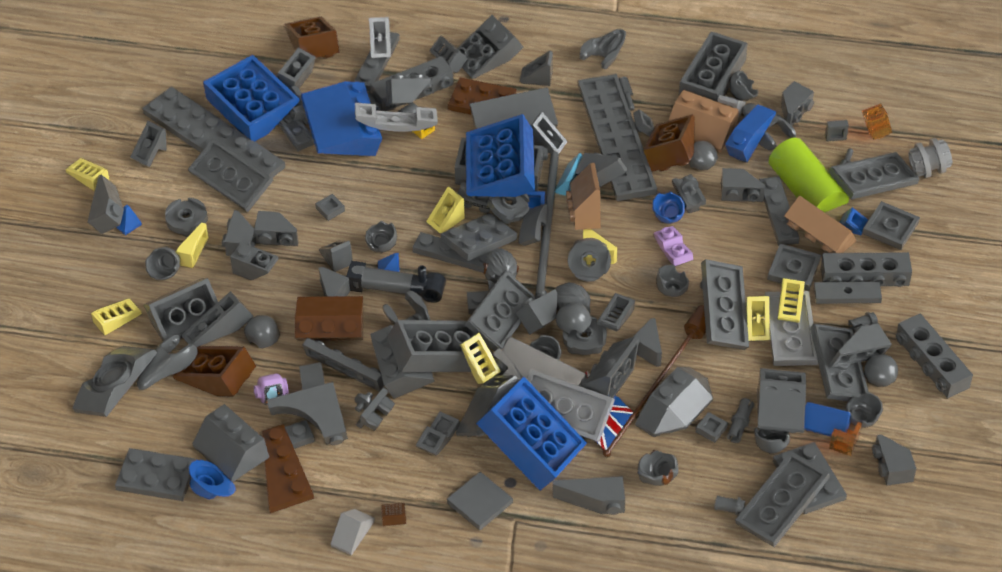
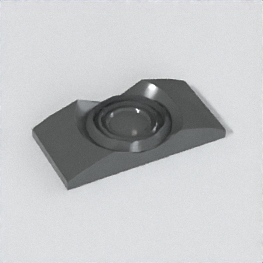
M122 346L104 356L101 367L94 377L82 383L74 402V412L107 417L157 354L155 349Z

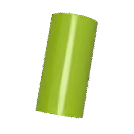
M790 138L783 141L771 153L768 164L780 176L796 198L800 195L824 213L849 202V196L800 138Z

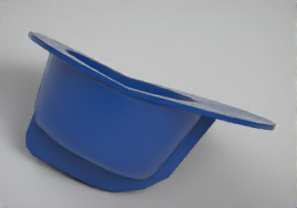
M196 460L190 464V487L198 496L209 500L214 499L216 496H230L236 491L234 483L213 463L205 460Z

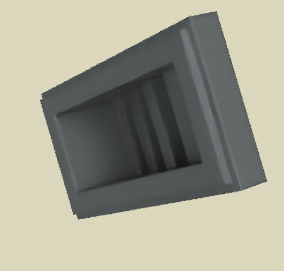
M441 35L429 50L436 58L442 56L455 73H458L468 60L466 55Z
M615 293L598 319L597 324L618 331L634 311L635 300Z

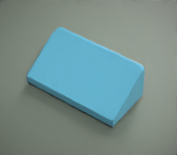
M581 153L574 157L566 166L555 188V193L566 196V191H570V183L577 177L575 171L583 157Z

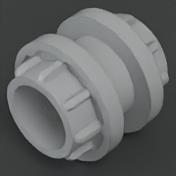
M932 138L929 140V146L926 147L921 142L916 143L914 148L908 152L910 165L918 177L924 175L925 178L931 177V171L935 169L940 174L945 173L946 168L951 167L952 164L949 146L943 139L937 140V138Z

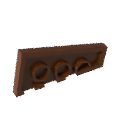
M284 424L262 431V437L265 440L269 458L265 460L270 514L314 499L313 491Z

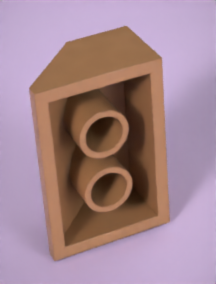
M683 90L673 106L669 121L693 114L695 118L694 142L707 141L715 147L717 152L721 153L733 130L738 125L739 109Z
M590 163L570 183V191H566L570 222H574L575 230L601 228L600 187L595 163Z
M800 195L784 215L790 228L798 231V229L803 231L806 239L812 243H815V241L822 244L821 249L827 253H843L856 242V238L851 230Z

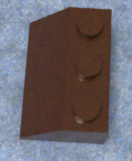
M363 296L297 297L295 339L297 341H305L307 338L313 341L363 340Z

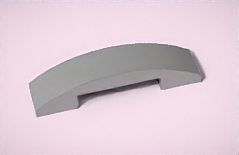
M355 103V119L365 125L381 130L397 132L417 131L433 127L438 123L436 108L416 107L415 113L376 111L375 104Z

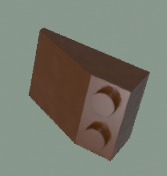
M322 16L284 24L295 51L300 48L316 58H330L334 54L340 53L337 32Z
M693 114L655 125L643 149L652 172L657 170L660 172L666 171L672 166H684L690 162L694 154L695 118Z
M198 346L197 355L193 362L182 371L173 374L172 377L177 381L215 396L234 397L243 383L250 377L256 365L244 346Z

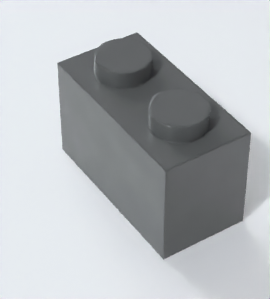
M298 48L278 72L277 78L290 90L291 86L300 88L313 72L316 57Z

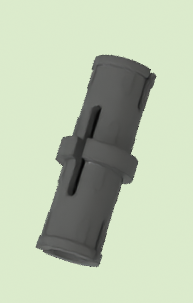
M742 398L737 412L731 418L732 425L727 434V439L730 440L732 436L731 442L733 443L741 441L744 429L750 423L749 416L754 407L753 401L749 405L750 399Z

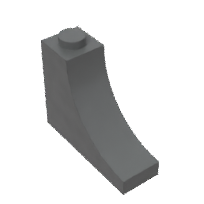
M333 382L267 399L271 415L292 414L308 420L320 431L326 445H339L348 439Z

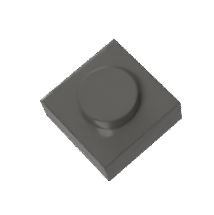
M638 109L633 113L635 127L639 132H643L650 137L654 129L652 119Z
M827 121L826 141L847 140L848 121Z
M333 194L315 203L317 211L327 221L345 212V206Z
M708 412L696 426V433L715 443L727 429L728 422Z
M306 420L285 427L294 449L315 442Z

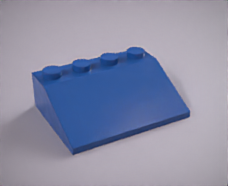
M254 55L247 57L203 82L206 99L239 132L254 142L269 134L299 102V98Z
M345 81L301 94L317 153L376 156L382 141L380 130L355 119V103L371 104L363 82Z
M523 114L466 132V194L468 196L517 197L535 191L533 129Z
M525 377L513 386L476 423L540 491L552 482L587 444Z

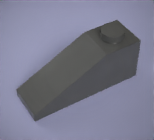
M101 174L98 176L87 223L103 234L120 226L124 208L117 187Z
M230 291L182 334V337L188 344L198 347L238 331L254 316Z
M865 324L837 352L829 366L834 368L868 361L874 355L885 354L892 343L879 324Z
M623 476L553 480L552 494L555 499L599 514L616 515L618 513H625Z

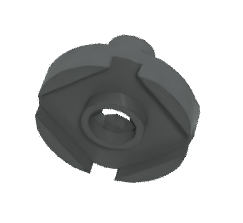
M526 193L517 197H488L486 203L494 215L500 218L503 223L510 224L524 218L529 211L528 202L530 200ZM505 199L507 201L511 200L513 203L509 205L506 203Z
M188 198V201L175 200L168 205L165 211L167 227L171 231L182 234L185 237H188L201 223L208 221L205 205L195 198ZM190 214V217H187V218H183V217H182L183 215L187 216V215Z
M595 238L577 240L568 253V266L578 279L583 281L598 280L599 277L608 272L611 265V255L607 245ZM592 255V258L596 260L591 261V264H587L586 260H583L584 257Z
M591 316L592 321L585 331L580 333L577 330H571L570 334L563 331V342L567 347V351L571 354L580 355L599 354L607 340L606 327L598 325L597 318ZM582 333H587L588 337H581Z

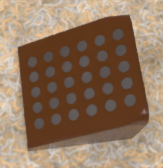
M405 503L381 505L383 526L406 524Z

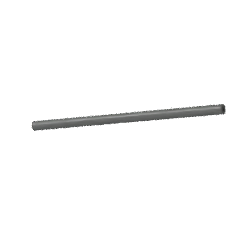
M552 152L550 157L545 203L547 205V224L543 225L535 296L545 290L559 159L558 152Z

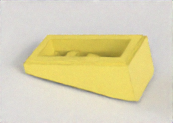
M82 158L66 169V173L94 192L99 175L102 174L109 180L108 171L105 168Z
M201 223L175 251L180 257V266L189 268L195 266L209 238L206 223Z
M783 278L778 320L800 322L804 281ZM786 291L798 292V295L786 293ZM785 297L797 299V301L785 300ZM784 304L793 305V306H797V307H796V308L784 307ZM783 311L796 313V316L783 314Z
M126 299L92 312L91 316L93 323L104 335H107L142 313L130 299ZM130 307L132 311L128 312L125 308Z
M480 333L460 344L478 384L485 383L501 372ZM477 342L478 346L470 351L469 346ZM480 350L481 354L474 358L473 354ZM484 358L485 362L478 365L477 362ZM487 366L488 370L482 372L481 369Z

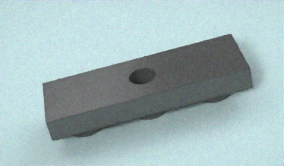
M814 282L816 304L881 303L882 301L880 282Z

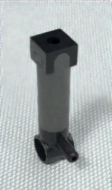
M351 260L346 275L349 278L350 291L362 293L363 288L399 294L413 291L431 303L441 301L446 284V278L436 272L427 274L424 265L418 267V274L369 268L366 267V262Z

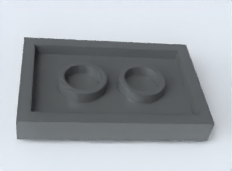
M491 213L441 233V241L467 261L517 240V233Z
M815 442L790 450L828 472L830 476L829 480L803 511L804 515L846 500V492ZM790 451L773 456V463L776 468Z
M129 448L115 484L116 490L183 501L190 483L189 466L196 460L194 458Z

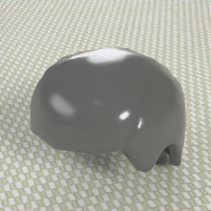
M737 71L731 75L729 82L730 90L738 100L746 101L757 97L759 92L757 89H752L754 80L748 79L744 71Z
M703 140L694 142V154L689 162L690 167L698 170H708L713 167L718 159L715 147Z
M380 221L366 231L365 242L372 251L378 253L388 252L396 245L398 236L393 223L387 224Z
M167 246L154 249L145 260L146 271L150 277L156 280L169 279L179 270L180 257L175 250Z
M664 265L658 269L656 285L662 294L669 297H679L688 290L689 280L684 271L682 273L676 271L675 265Z
M577 302L563 305L556 315L558 328L570 334L571 330H577L580 333L585 331L592 321L587 308Z
M267 315L253 317L244 328L248 342L250 344L252 342L255 343L259 348L272 346L280 337L275 320Z
M540 335L538 339L531 342V347L560 361L562 352L559 342L554 337Z
M877 354L866 362L864 375L869 383L874 386L886 387L896 381L898 366L892 357L885 354Z
M865 392L860 396L854 395L847 403L845 410L850 412V421L853 425L867 428L873 426L878 421L883 412V405L878 396Z
M754 429L756 445L763 452L769 454L778 453L785 449L790 442V434L787 431Z

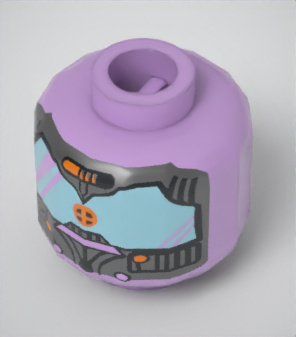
M279 374L261 376L257 381V385L254 386L256 399L260 398L264 405H268L267 399L289 393L287 380Z

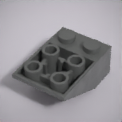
M491 15L457 49L468 57L462 68L472 79H475L509 62L524 47L501 22Z
M760 368L757 387L758 428L768 431L780 430L789 433H804L806 373Z
M494 376L478 387L456 431V435L467 437L484 436L486 433L476 423L519 382L517 376Z

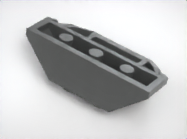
M677 367L649 396L635 426L653 437L686 429L713 401L708 378L690 367Z

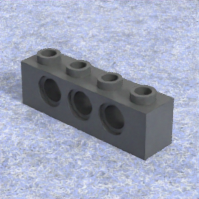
M442 56L394 74L404 75V79L411 78V75H423L424 78H430V83L415 100L454 85L453 70ZM392 76L371 83V92L375 101L380 104L381 111H389L401 106L387 105L386 81L392 79Z
M909 252L823 253L821 275L822 282H880V287H902L910 285L912 267Z
M921 313L898 323L896 333L898 343L906 348L910 357L921 366L924 374L932 379L940 392L947 398H950L970 388L973 374Z

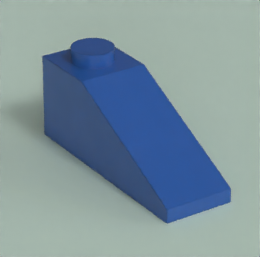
M758 104L735 127L725 145L729 156L747 163L776 115V111Z

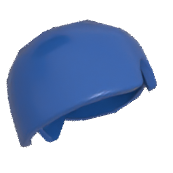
M672 192L666 194L658 193L652 201V210L660 222L671 224L683 217L685 203L680 196Z

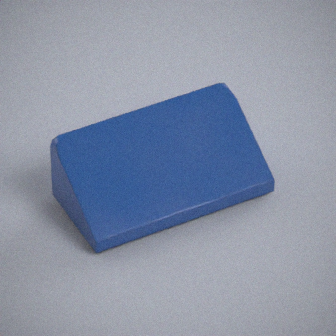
M807 402L805 405L804 430L844 440L851 423L850 412Z

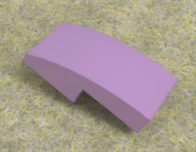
M673 226L654 232L657 243L672 265L677 266L693 260V253L683 243L682 235Z

